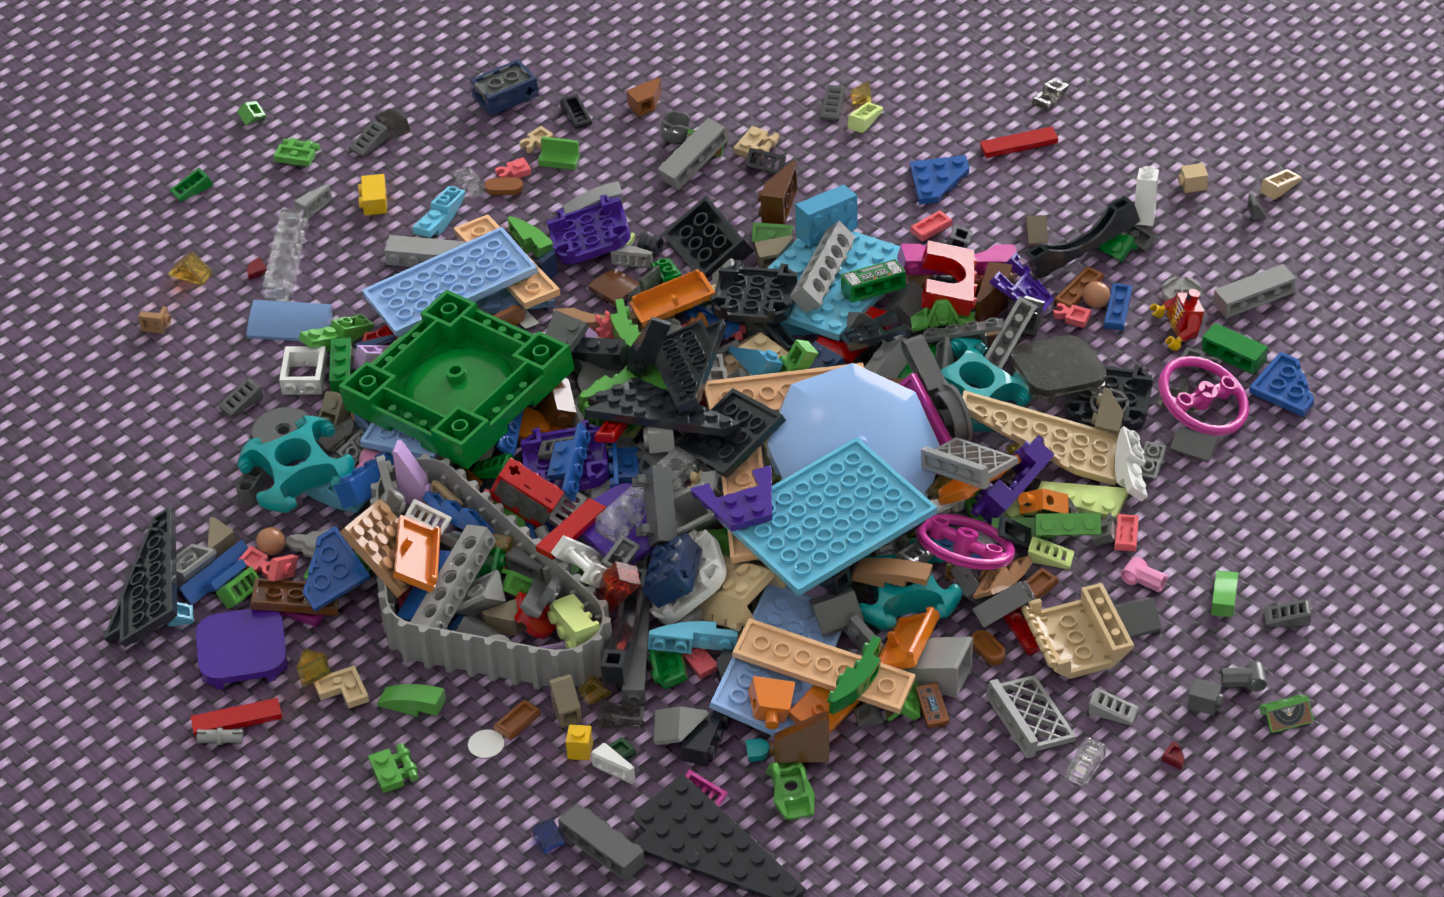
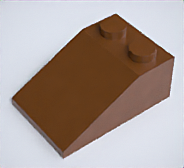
M797 161L789 163L765 182L763 190L759 191L758 202H761L759 216L762 223L786 224L798 191Z
M988 262L976 301L977 322L996 318L1008 308L1009 301L1013 300L989 283L999 271L1014 285L1015 273H1012V265Z

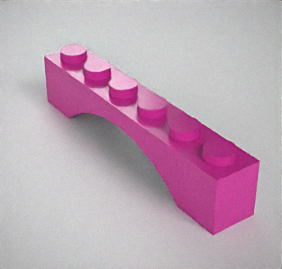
M901 244L897 260L906 271V275H949L922 268L925 246L921 244ZM995 244L982 253L974 254V258L977 259L975 268L977 275H985L989 261L1006 264L1015 252L1017 253L1015 245Z

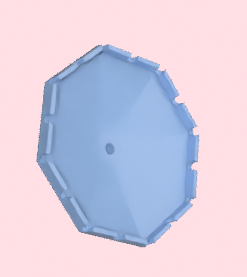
M853 363L790 385L779 410V413L784 416L786 421L766 442V454L776 476L779 475L781 481L858 437L926 498L928 497L936 473L922 468L920 449L926 446L935 449L940 445L916 392Z

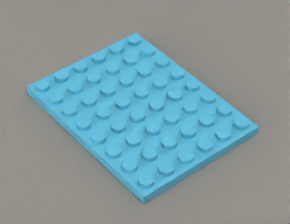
M850 230L855 236L852 243L853 247L846 254L847 259L840 265L841 270L834 276L835 281L828 287L829 292L822 299L823 304L817 310L812 309L806 313L794 302L789 318L783 322L839 341L841 339L840 335L844 333L848 326V313H865L870 306L872 307L884 295L851 303L841 291V274L893 259L897 260L900 246ZM798 238L768 268L779 269L781 263L788 264L790 270L797 272L798 282L818 244L808 247Z
M856 437L773 485V520L731 533L800 596L938 512L937 506Z

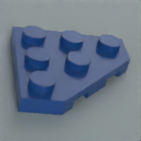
M966 155L909 162L919 205L938 203L947 191L950 192L958 184V180L969 174V164Z
M1281 351L1249 388V393L1303 417L1314 405V397L1309 391V384L1305 374L1302 373L1299 359Z
M336 526L317 537L307 582L304 586L303 595L314 612L370 579V575L347 541L339 533L340 531Z

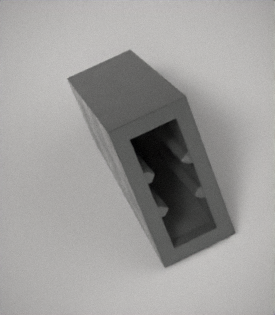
M1019 581L973 608V611L985 628L1032 600L1030 595L1033 593L1027 583L1022 584Z

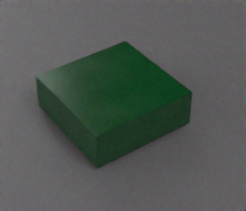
M623 737L608 745L626 761L636 755V749Z

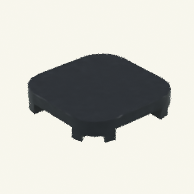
M735 260L734 265L726 268L721 266L715 288L716 295H711L712 313L720 320L759 324L783 322L789 318L794 305L790 295L797 284V272L790 270L788 264L784 263L780 264L779 269L742 267V260Z
M1086 359V363L1078 366L1073 365L1064 402V416L1067 420L1094 427L1095 425L1091 424L1094 413L1090 408V399L1095 392L1104 389V387L1112 388L1124 393L1129 400V406H1126L1121 428L1124 426L1130 431H1137L1144 426L1147 419L1152 394V375L1142 370L1143 366L1135 364L1134 370L1094 365V359ZM1112 394L1115 398H1121L1117 395ZM1094 400L1093 404L1095 408L1098 410L1099 406L1096 405L1097 401ZM1125 403L1119 404L1121 409L1123 410L1125 408Z

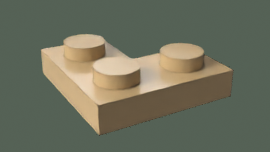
M355 666L313 679V684L320 700L342 693L348 709L369 702L368 694Z

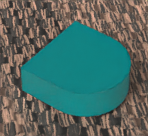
M763 739L746 740L748 762L762 761L769 756V744Z

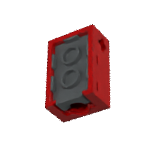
M510 457L489 493L492 500L501 503L517 516L539 528L546 523L564 491Z

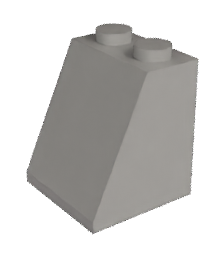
M702 481L674 495L677 536L689 533L694 529L696 531L710 530L721 525L720 521L715 518L714 513L710 509L704 508L702 502L691 495V488L704 485Z
M929 638L917 661V665L912 668H906L904 671L916 674L915 681L918 682V686L938 683L941 694L957 698L972 669L973 638Z

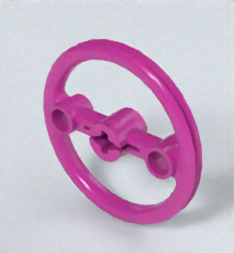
M1184 356L1170 361L1162 370L1159 377L1160 396L1169 412L1185 426L1206 435L1224 436L1236 432L1245 423L1249 413L1247 395L1239 381L1224 367L1205 358ZM1181 367L1202 368L1221 378L1220 382L1215 385L1207 381L1201 382L1192 394L1182 392L1177 397H1173L1169 389L1171 373ZM1231 394L1236 396L1239 404L1237 418L1226 425H1209L1194 419L1186 413L1191 407L1206 410L1215 398L1227 399Z
M937 514L927 519L925 523L916 529L917 540L928 552L939 559L964 568L976 570L998 569L1010 564L1015 554L1013 543L999 537L997 528L974 518L955 514ZM948 525H955L961 527L958 528V530H955L949 527ZM977 531L994 539L1002 547L996 544L985 545L977 541ZM928 535L934 539L942 540L945 538L953 542L952 550L955 553L937 545ZM973 553H975L983 558L978 559L967 556L973 555Z

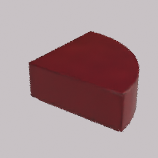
M260 257L251 261L247 267L249 280L267 274V269Z
M1172 741L1163 753L1161 761L1182 770L1185 758L1180 745Z

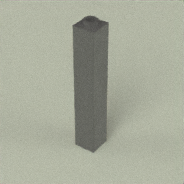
M648 597L625 685H622L623 705H646L649 649L647 647L652 614L649 610L652 608V603Z

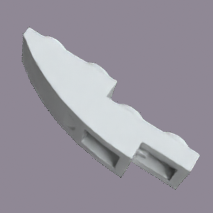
M1123 426L1119 432L1115 451L1116 480L1119 485L1126 488L1127 493L1143 501L1148 497L1145 488L1146 484L1141 474V467L1146 463L1143 455L1144 451L1141 448L1139 435L1135 431H1130Z

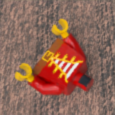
M1190 289L1188 293H1177L1175 297L1163 302L1164 305L1162 306L1152 304L1149 307L1150 310L1155 311L1151 315L1156 318L1163 317L1165 310H1167L1166 316L1177 338L1169 336L1165 340V344L1173 351L1179 350L1182 341L1186 342L1188 339H1197L1204 309L1198 300L1200 293L1195 289Z

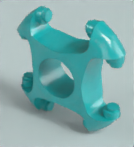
M953 338L951 340L953 355L959 360L943 368L941 372L946 382L954 385L961 395L965 390L1003 402L1012 400L1019 406H1025L1030 402L1031 385L1027 373L1017 370L1013 376H1010L1007 372L992 364L984 357L989 348H987V345L982 340L975 338ZM966 383L974 384L980 387L981 389L971 387ZM971 417L973 432L987 433L995 431Z
M302 415L303 417L295 422L297 430L263 444L260 438H249L245 443L237 462L239 470L247 474L254 466H259L274 480L272 488L261 491L256 495L261 508L274 512L290 513L295 507H298L295 500L296 496L329 482L332 489L335 490L334 485L341 481L340 478L352 473L356 462L351 455L345 454L341 458L333 459L324 453L317 444L319 438L332 437L336 433L335 427L330 420L317 416ZM295 460H306L296 466H286Z
M912 537L909 539L910 544H913L916 541H918L917 537ZM932 540V541L935 542L937 545H939V546H941V547H943V548L945 549V547H944L943 545H941L940 543H938V542ZM870 553V554H868L867 556L863 557L862 559H864V558H891V559H895L896 554L880 555V556L871 557V553ZM933 556V557H932L928 562H926V563H927V564H932V563H935V562H940V563H942V562H945V561L942 560V559H939V558L936 557V556ZM930 575L927 586L913 583L910 586L898 587L885 583L884 588L868 584L877 603L874 605L861 603L859 607L866 625L887 632V630L897 626L895 617L926 611L927 607H933L935 610H938L939 619L948 618L958 606L963 596V591L958 584H952L948 589L940 588L932 575Z

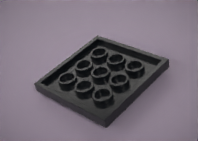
M732 388L711 410L740 422L741 431L726 437L687 432L675 446L678 451L728 478L779 429L786 419L779 412Z

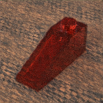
M615 561L603 572L597 599L607 601L609 613L641 585L637 566Z

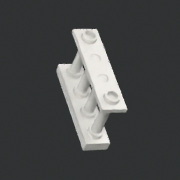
M563 535L551 553L558 559L580 567L585 572L580 578L582 582L620 597L624 575H619L601 565V561L604 558L594 548Z

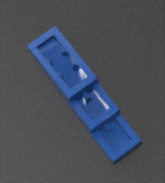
M426 492L422 497L430 507L452 517L450 523L463 530L466 525L488 527L495 539H500L499 534L475 508H463L456 500H445L438 492Z

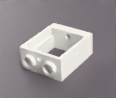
M1151 166L1139 168L1135 207L1141 222L1136 225L1153 226L1159 170Z
M308 346L285 347L279 379L282 395L322 394L328 362L325 346L310 348ZM317 366L315 376L288 377L290 367Z

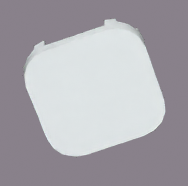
M694 529L688 533L703 550L692 592L660 608H657L651 601L653 607L649 609L650 612L664 624H673L682 619L713 595L725 580L727 568L719 542L706 529L700 532Z

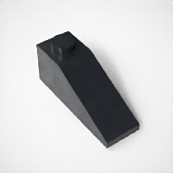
M651 317L627 352V371L643 376L647 375L655 363L670 329L671 322Z

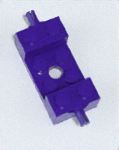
M1037 435L1033 441H1026L1012 454V456L1019 455L1021 462L1011 468L1018 475L1011 481L1009 487L999 479L995 484L990 482L989 487L982 489L974 498L976 503L972 506L973 510H971L973 516L978 517L980 514L991 524L992 518L1001 516L1055 454L1043 444L1044 439L1042 436Z

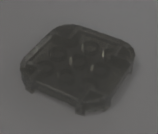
M1057 336L1017 345L1011 353V371L1018 372L1028 386V395L1032 399L1036 396L1048 399V403H1056V396L1090 390L1095 395L1100 393V389L1106 383L1107 370L1089 344L1077 336Z

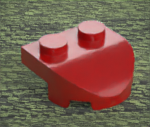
M519 591L515 597L518 612L515 614L514 619L517 624L522 622L528 627L526 632L540 639H545L547 636L550 637L556 629V625L551 624L548 618L550 603H547L539 618L530 617L520 608L526 594Z

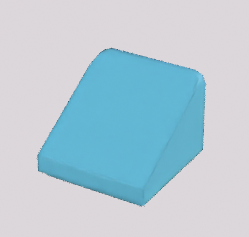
M177 602V616L172 621L167 622V625L192 624L194 622L193 606Z

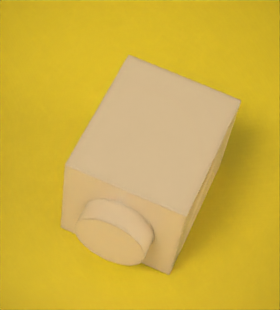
M1204 163L1181 166L1180 174H1178V184L1182 186L1184 193L1207 190L1208 173Z

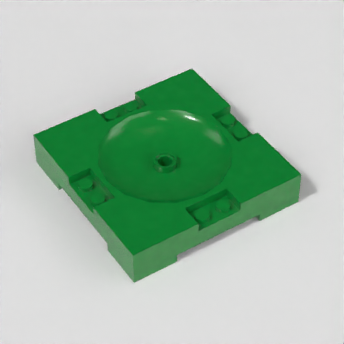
M446 290L420 313L421 320L372 364L368 362L362 364L339 385V390L345 410L390 432L396 429L419 440L421 447L469 469L508 432L507 425L529 404L536 406L574 370L570 345L539 331L536 334L529 333L479 310L477 303Z

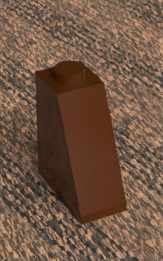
M565 378L536 405L538 411L551 425L570 427L577 413L569 379Z
M823 711L774 733V741H770V755H774L775 763L829 762L828 711Z

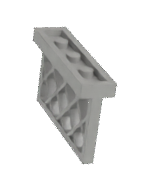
M957 437L935 449L927 446L920 449L923 469L981 489L990 486L989 479L1018 464V457Z
M1035 675L1000 683L998 679L989 681L986 698L1026 759L1034 757L1036 751L1076 741V735ZM1033 684L1036 690L1032 691L1023 686ZM1010 689L1016 691L1017 693L1015 696L1006 693L1005 690ZM1020 693L1032 697L1031 700L1027 701L1019 698ZM1035 699L1044 701L1046 706L1044 707L1033 702ZM1015 703L1027 707L1026 711L1017 709ZM1030 708L1042 712L1041 717L1029 713ZM1045 714L1055 717L1056 722L1045 719ZM1025 719L1037 722L1036 727L1028 725ZM1042 724L1053 729L1051 732H1048L1039 727ZM1059 730L1065 732L1066 736H1059L1054 734V732ZM1037 734L1048 738V740L1038 742L1035 736Z

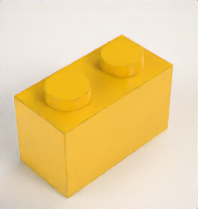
M384 174L361 176L362 184H358L359 195H362L359 196V207L363 208L364 215L387 213V193Z

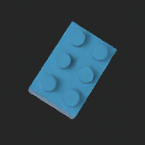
M844 184L795 204L796 237L808 247L819 244L825 231L838 221L849 231L858 227L857 194Z

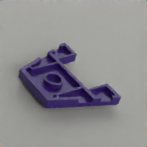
M1015 252L1006 264L1012 265V269L1021 277L1017 283L1013 285L999 271L989 283L1014 301H1017L1019 296L1022 298L1028 296L1045 301L1044 312L1054 298L1039 280L1035 281L1029 274L1030 268L1027 265L1023 267L1019 262L1021 257Z
M770 465L752 470V476L757 486L716 498L709 483L691 488L692 497L698 498L702 502V506L710 509L714 513L715 518L731 532L773 520L772 470Z

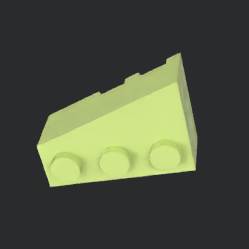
M574 594L554 600L550 604V611L548 612V618L551 624L556 625L559 638L565 640L566 649L577 647L587 642L600 629V623L598 621L592 622L590 619L592 614L583 611L584 605Z

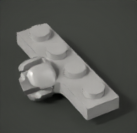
M384 455L376 457L385 489L380 499L399 518L406 506L405 498L398 491L396 480L391 481L389 473H393L390 460L386 461Z

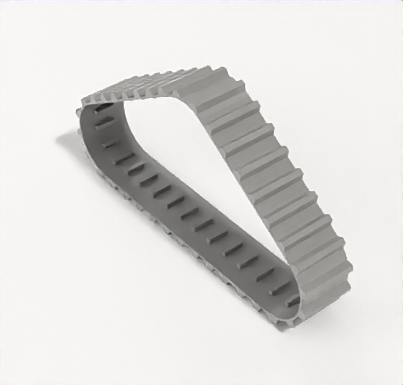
M423 453L420 458H415L427 474L428 484H431L433 480L441 482L464 503L463 508H475L499 534L500 539L496 542L501 547L509 551L515 546L541 564L546 584L549 583L554 573L560 576L562 579L559 585L562 587L558 592L557 598L574 594L584 605L583 611L592 614V618H590L592 622L598 621L600 623V629L591 639L577 647L554 650L413 624L396 616L394 594L377 577L384 633L387 635L390 650H398L403 656V661L406 663L413 660L423 662L424 668L430 669L433 665L444 666L448 673H452L455 669L467 671L469 677H474L477 673L489 675L490 681H496L499 677L511 679L512 685H518L523 681L533 683V689L537 690L543 685L550 687L549 680L571 674L574 686L580 689L587 688V682L595 676L602 677L600 665L604 649L607 648L612 638L611 618H609L608 603L606 600L597 599L596 588L593 586H583V582L580 580L582 576L580 574L571 575L567 562L558 563L556 558L551 560L538 553L536 545L541 539L532 540L530 538V529L527 526L519 528L517 526V517L514 515L506 516L504 506L501 503L493 504L491 494L488 491L480 493L478 482L476 480L468 482L466 471L463 469L455 470L451 467L450 459L445 458L440 461L430 458L429 454ZM393 465V473L389 474L391 481L396 480L397 483L395 466ZM381 477L377 483L371 484V505L378 501L385 492Z

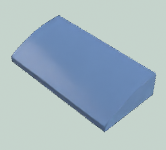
M253 300L246 336L252 339L300 341L298 339L300 332L320 329L326 326L330 327L333 317L331 304Z

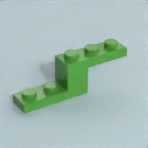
M1101 513L1036 514L1035 517L1010 518L1031 528V539L1032 537H1037L1043 540L1057 539V536L1101 535ZM992 518V526L998 529L999 518Z

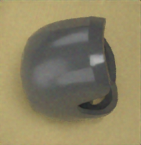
M669 112L666 121L661 123L660 132L662 139L672 144H682L687 138L690 122L689 116L680 112Z

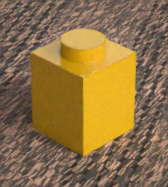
M569 725L566 738L568 759L590 761L593 747L591 726Z

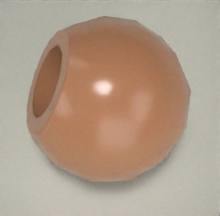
M1093 281L1087 284L1082 294L1084 302L1093 309L1104 307L1111 296L1109 288L1101 281Z
M275 527L261 530L256 538L257 548L268 556L280 554L286 544L285 536Z

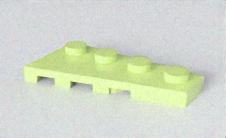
M1042 481L1038 488L1068 494V508L1070 511L1077 513H1101L1103 520L1107 518L1108 513H1111L1115 522L1117 514H1120L1129 494L1126 488L1047 481Z

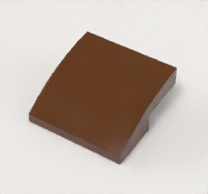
M614 269L596 278L588 285V288L592 293L616 306L615 300L623 298L625 302L628 299L627 295L639 285V282Z

